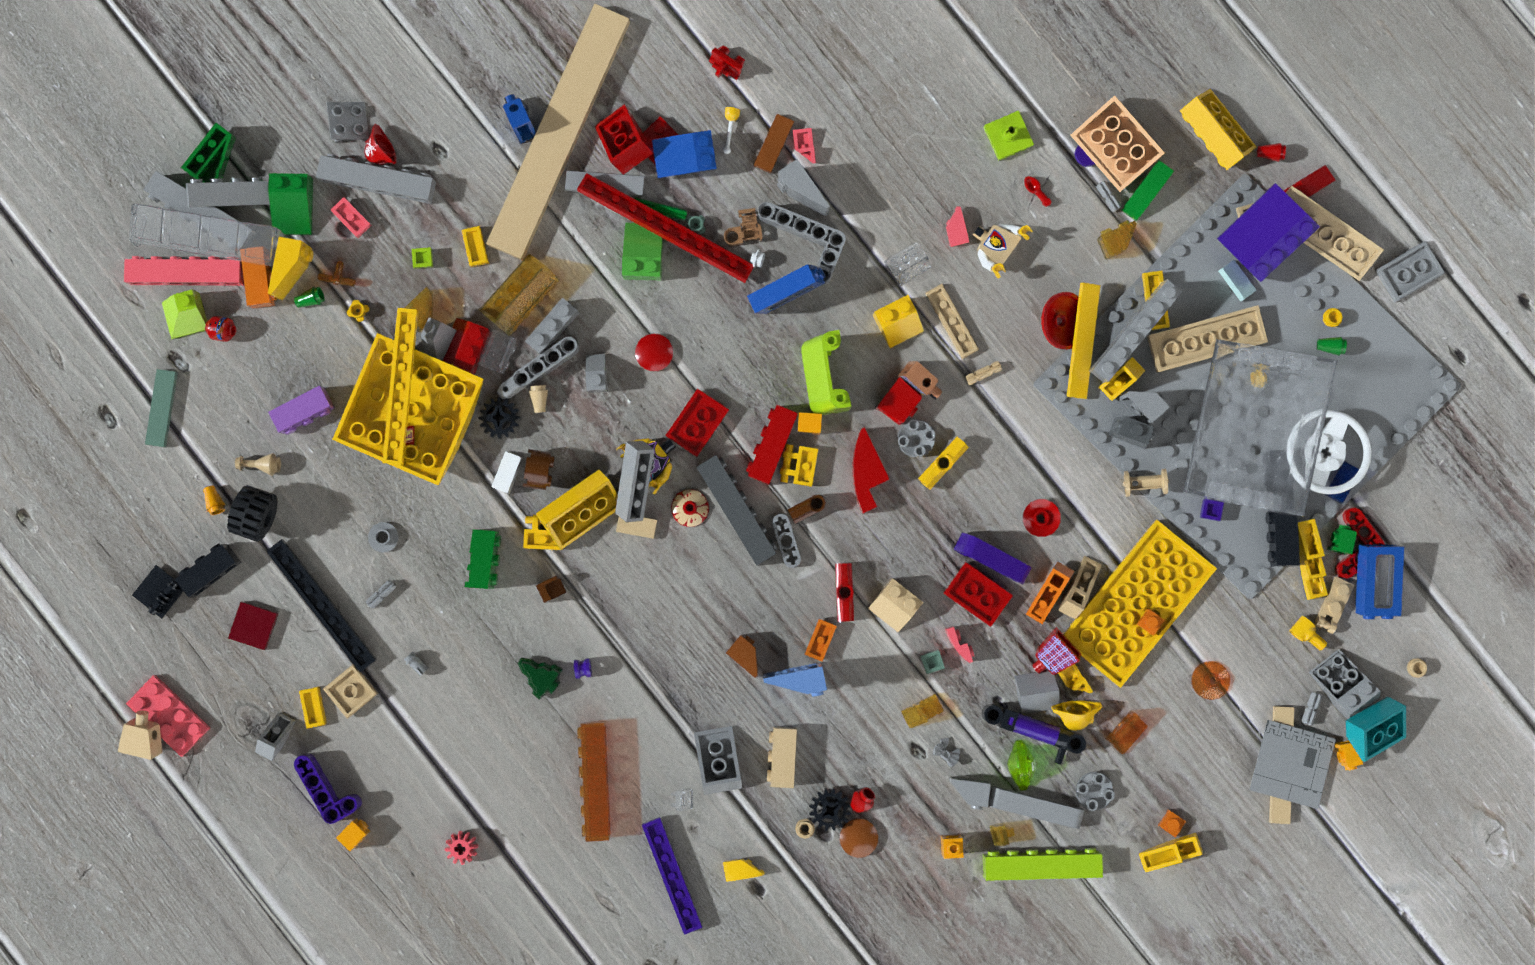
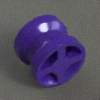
M586 658L584 661L574 660L576 679H580L582 676L592 677L590 658Z

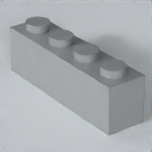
M262 177L250 178L251 182H243V178H231V182H223V179H210L211 183H203L202 179H190V183H186L188 207L270 204L268 181H263Z
M644 441L626 442L615 510V513L625 522L643 521L655 450Z

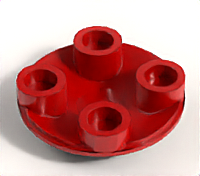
M648 334L642 337L636 345V360L642 368L648 371L659 372L670 364L673 358V347L670 341L663 335Z

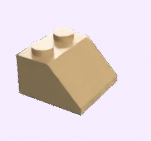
M891 578L868 609L899 632L924 602Z

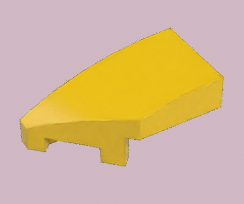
M1075 664L1057 673L1066 687L1076 691L1093 692Z
M749 859L727 860L723 862L726 882L765 875L762 869L759 870Z

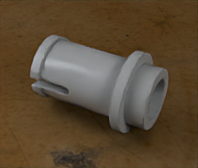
M411 652L404 659L406 665L409 664L421 676L429 667L417 656V653Z

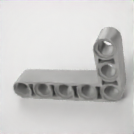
M764 202L758 207V218L760 221L824 247L817 267H820L823 272L827 273L828 278L824 280L825 284L821 286L827 285L831 280L845 245L846 237L844 233L772 203ZM769 209L772 213L766 217L761 214V211ZM787 216L789 221L783 224L779 221V218ZM799 223H804L807 228L800 231L796 226ZM816 230H822L824 232V236L818 238L814 235V232ZM839 237L842 243L835 245L832 242V238ZM831 254L835 257V260L827 262L824 257Z

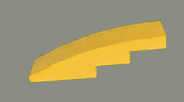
M1311 519L1298 522L1300 570L1307 600L1327 596L1328 593L1323 578L1327 575L1322 561V557L1325 554L1316 521Z

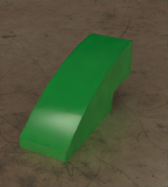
M1158 160L1121 211L1137 221L1173 174L1174 170Z

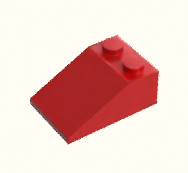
M625 104L595 126L610 162L623 175L654 153L647 138Z

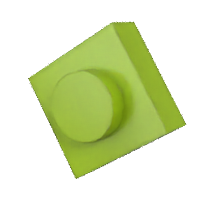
M431 247L412 249L414 269L433 268Z

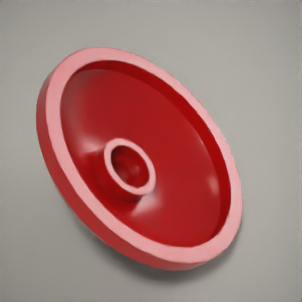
M1060 292L1050 297L1043 308L1041 317L1042 330L1047 341L1052 346L1063 350L1072 349L1079 296L1071 292Z

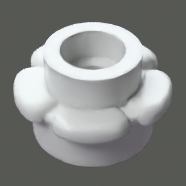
M759 249L757 252L752 253L750 263L753 264L754 268L762 267L765 253L760 252Z

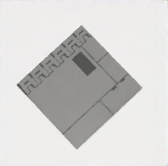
M1267 720L1250 790L1318 809L1336 739Z

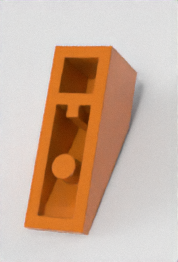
M1057 562L1026 615L1043 624L1075 571Z

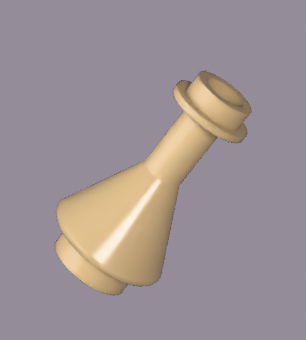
M274 453L257 460H244V457L240 456L235 459V468L239 469V471H243L244 467L257 468L273 476L276 472H280L281 459L276 457Z

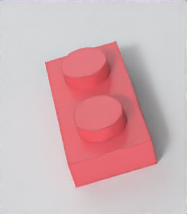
M345 197L331 209L332 213L357 238L372 226Z

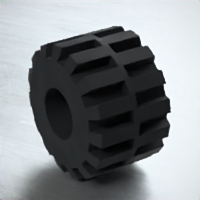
M249 485L244 486L236 495L228 515V531L256 542L261 541L269 532L275 519L278 504L277 496Z

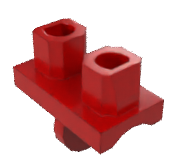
M724 45L718 49L714 48L709 62L717 70L715 76L719 78L724 74L737 80L740 77L745 59L739 55H736L734 59L730 58V50Z

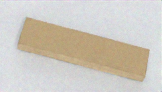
M943 284L926 292L925 295L961 359L979 351Z

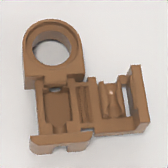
M755 208L738 210L739 218L742 217V223L738 227H732L725 231L724 240L729 246L743 245L744 241L760 239V242H762L761 225L758 224V227H756ZM730 232L737 233L738 239L735 242H730L727 239V235Z

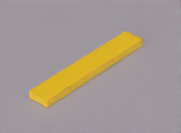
M1080 283L1067 397L1087 399L1089 370L1091 369L1101 285Z

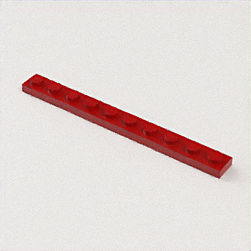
M586 173L577 188V191L743 283H746L754 268L750 262Z

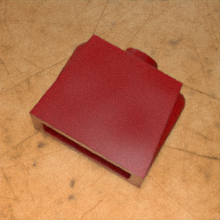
M899 377L876 409L896 424L901 425L908 416L912 418L918 411L916 406L922 399V395Z

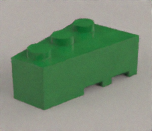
M215 123L181 166V169L195 179H202L203 183H211L210 179H222L236 138L218 123Z
M472 530L469 551L471 557L470 564L467 565L469 580L468 582L465 581L464 587L494 589V585H497L498 574H495L496 566H499L500 562L497 548L501 546L499 531Z

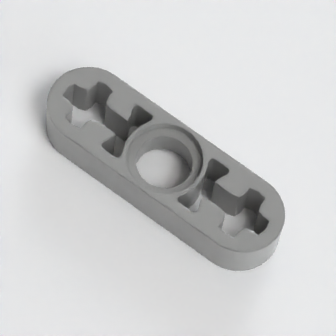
M777 514L773 518L772 524L784 564L790 568L797 567L800 564L801 557L789 518L785 514ZM779 517L782 520L786 519L787 523L784 524L785 530L789 528L790 532L778 535L777 531H781L780 525L776 526L775 522L778 521ZM785 535L792 538V544L787 547L781 544V538ZM793 546L795 547V551H792V554L797 556L798 560H795L794 565L791 562L787 563L786 559L789 558L788 552L784 554L783 549L787 550Z

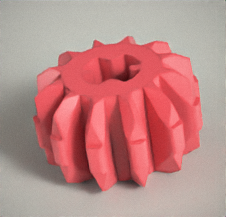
M459 831L458 836L453 833L451 839L446 840V844L449 846L445 848V851L451 852L447 858L450 859L453 856L454 864L460 860L461 865H464L466 860L471 862L473 860L472 856L477 855L474 849L478 848L479 845L472 843L476 840V837L469 839L470 832H467L464 836L463 832ZM460 844L462 845V847L466 848L464 851H462L460 848L458 849V846Z

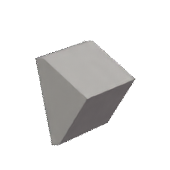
M1049 670L1043 671L1040 674L1034 672L1014 676L1020 714L1050 710L1051 706L1059 704V688L1055 676Z

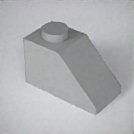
M428 318L421 333L425 354L443 361L456 330L440 321Z
M606 354L586 355L587 392H608Z
M278 712L258 738L255 753L273 761L283 748L296 721Z
M950 777L949 781L966 803L971 805L972 809L982 810L983 807H988L991 785L988 781Z

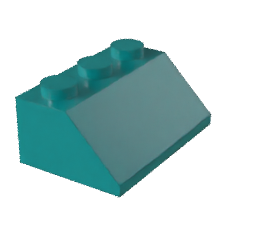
M1387 696L1346 720V737L1362 761H1368L1406 738V706Z

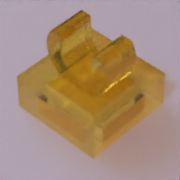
M1001 824L989 826L994 845H1009L1008 838L1015 836L1013 828H1008Z

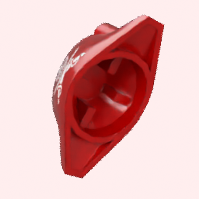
M374 124L370 137L365 141L364 153L366 159L377 165H384L386 163L396 164V152L380 125Z

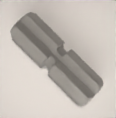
M1102 181L1096 186L1103 199H1106L1105 202L1112 212H1116L1122 207L1115 194L1112 195L1113 191L1106 181Z
M388 580L378 589V592H375L366 600V604L370 608H375L384 600L383 597H387L396 588L395 584Z
M1311 693L1307 703L1308 709H1305L1302 718L1304 724L1313 725L1317 714L1316 709L1319 708L1322 700L1321 694Z

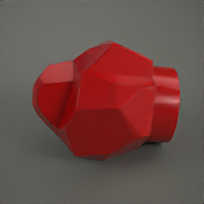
M864 787L854 791L850 803L853 812H867L874 806L875 794L870 788Z

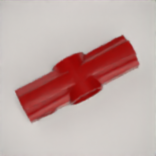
M852 563L835 564L837 622L854 621ZM842 587H847L850 590V595L847 598H842L839 594Z

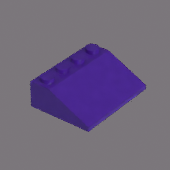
M1275 183L1217 239L1257 280L1262 282L1320 226Z

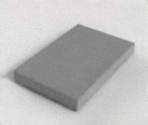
M1426 241L1375 270L1394 303L1445 274Z

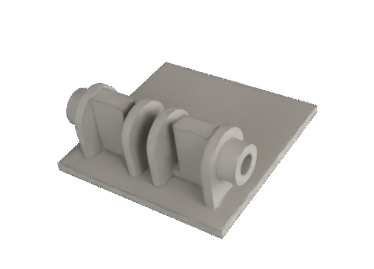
M326 102L331 140H335V143H342L343 140H367L369 138L365 102Z

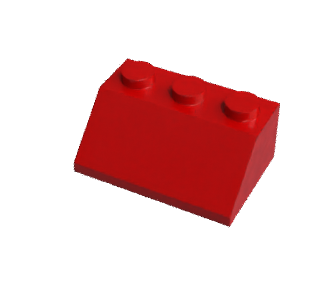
M456 318L452 327L456 330V333L443 361L475 375L492 331L473 322Z

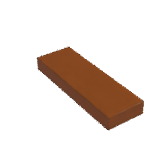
M779 114L776 115L754 163V167L770 174L772 173L793 127V120Z

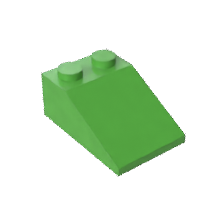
M625 223L622 256L623 279L662 281L663 238L636 223Z

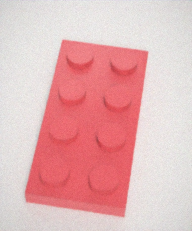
M153 675L126 703L135 713L137 711L149 712L148 721L156 722L160 725L161 738L181 757L210 729L156 675Z

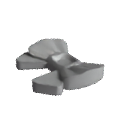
M942 738L940 743L934 747L933 755L940 756L947 761L949 767H953L959 760L960 749L949 752L946 750L949 738Z

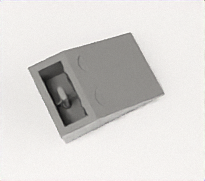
M1340 649L1336 650L1309 672L1333 705L1346 719L1368 708L1380 698L1381 691Z

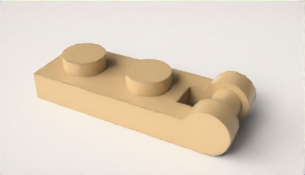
M1334 577L1328 595L1325 597L1315 619L1314 625L1316 627H1323L1331 634L1336 631L1337 623L1355 585ZM1326 615L1331 617L1329 622L1325 620Z

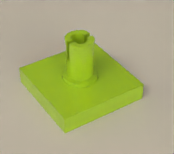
M1019 110L990 122L983 127L998 161L1034 145Z

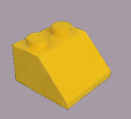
M909 295L873 313V317L890 349L924 332L917 310Z

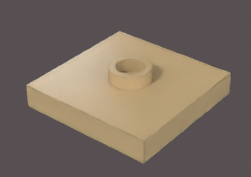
M354 664L323 688L347 719L379 694Z

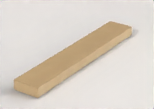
M1273 706L1272 721L1294 727V707ZM1270 796L1269 822L1290 824L1291 802Z

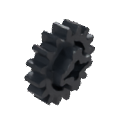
M498 397L497 402L490 399L491 404L484 403L486 409H480V412L483 413V416L478 417L479 420L483 421L480 427H486L484 433L488 434L491 432L490 437L492 438L496 434L498 439H502V435L509 438V432L515 434L516 432L513 428L520 427L516 423L517 420H521L520 416H516L520 410L513 409L516 404H509V399L507 398L504 402H502L500 397ZM504 406L511 411V414L505 413ZM495 407V410L489 414L490 410ZM499 414L504 417V419L500 420V423L496 420ZM488 422L494 423L496 430H493ZM511 422L510 426L505 429V426Z
M824 788L823 794L818 791L819 797H812L814 804H809V807L813 809L809 812V815L815 816L812 822L818 821V828L824 825L825 831H828L829 827H832L833 831H835L836 825L842 828L841 822H848L845 816L851 815V812L847 810V808L851 807L850 803H845L848 799L847 796L842 798V791L836 794L835 788H832L831 792ZM826 797H834V798H837V799L834 800V801H831V800H828ZM821 802L822 809L817 813V806ZM828 805H829L830 807H833V806H834V808H833V811H834V812H833V813L826 812V811H827L826 806H828ZM843 806L842 815L839 817L838 809ZM829 818L832 819L833 822H826L824 821V819Z

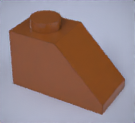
M747 634L744 637L740 635L727 650L726 654L756 678L758 671L756 647L753 645L755 641Z

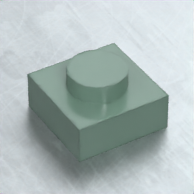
M939 650L920 655L926 674L945 669Z

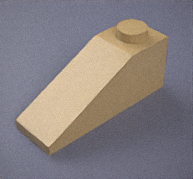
M1086 556L1083 557L1063 596L1058 611L1073 619H1076L1085 609L1101 568L1100 563Z

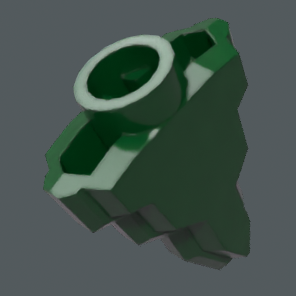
M523 657L517 662L521 672L528 677V685L533 689L532 694L538 700L547 692L552 694L561 682L558 680V677L563 669L556 664L552 666L545 662L538 664L533 659Z

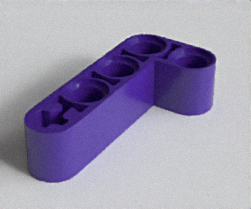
M963 532L953 549L1022 585L1032 568L981 539Z
M306 753L295 759L294 768L325 822L334 824L361 807L362 800L357 794H350L339 800L314 755ZM305 760H307L308 764H306V766H303L302 763ZM312 775H315L318 778L317 785L312 783ZM322 792L328 795L327 802L321 799ZM348 799H351V800L354 801V804H355L354 808H349V807H348V805H347V800H348ZM331 809L337 811V818H333L331 816Z

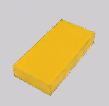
M481 226L461 230L469 266L472 268L489 264Z
M320 686L300 690L299 694L306 729L326 725L327 721Z

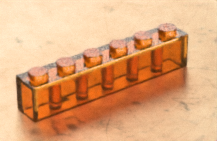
M606 721L582 722L580 724L581 727L577 728L578 739H581V747H578V756L582 758V766H579V777L583 778V786H580V797H584V805H581V817H585V825H582V837H585L586 842L609 841L611 831Z

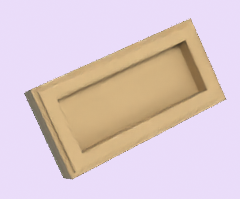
M619 517L616 532L654 539L658 520L643 517V521L625 522Z

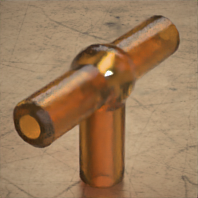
M337 261L334 275L319 273L317 276L319 281L330 282L334 285L341 284L354 287L356 284L355 279L341 277L344 268V262Z

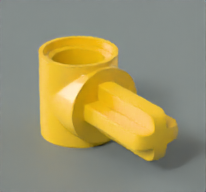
M1301 616L1289 630L1294 637L1302 642L1309 641L1320 651L1327 645V642L1315 632L1316 626L1304 616Z

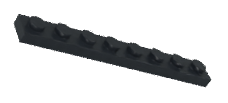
M281 539L266 551L356 668L363 672L377 660L287 543Z

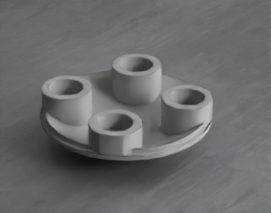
M912 419L900 428L897 440L900 449L906 455L917 458L931 452L935 445L936 435L930 424L923 420Z
M1089 772L1079 779L1076 785V797L1079 803L1086 809L1091 811L1101 810L1108 806L1115 797L1113 783L1103 773Z

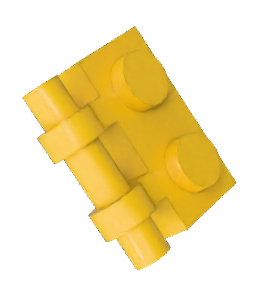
M786 444L785 451L782 454L784 460L779 473L781 474L780 482L788 483V477L794 476L793 484L812 487L818 449L799 446L798 453H793L794 445ZM791 459H797L795 470H790Z
M536 514L525 517V524H532V529H524L523 548L561 550L547 530H539V524L542 523Z

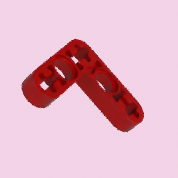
M1348 508L1343 512L1344 522L1347 526L1351 527L1352 531L1357 532L1356 538L1361 545H1373L1372 542L1385 545V542L1360 509ZM1350 512L1356 513L1354 517L1356 521L1354 519H1349V517L1351 516ZM1363 526L1369 530L1366 537L1360 535V528ZM1358 549L1336 565L1335 573L1338 577L1350 578L1357 573L1358 562L1356 561V555L1358 554ZM1354 565L1347 569L1348 574L1341 572L1343 570L1342 566Z

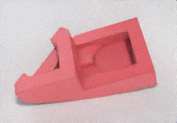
M812 128L792 130L795 150L811 163H816Z
M957 206L952 217L946 223L950 247L969 243L960 206Z

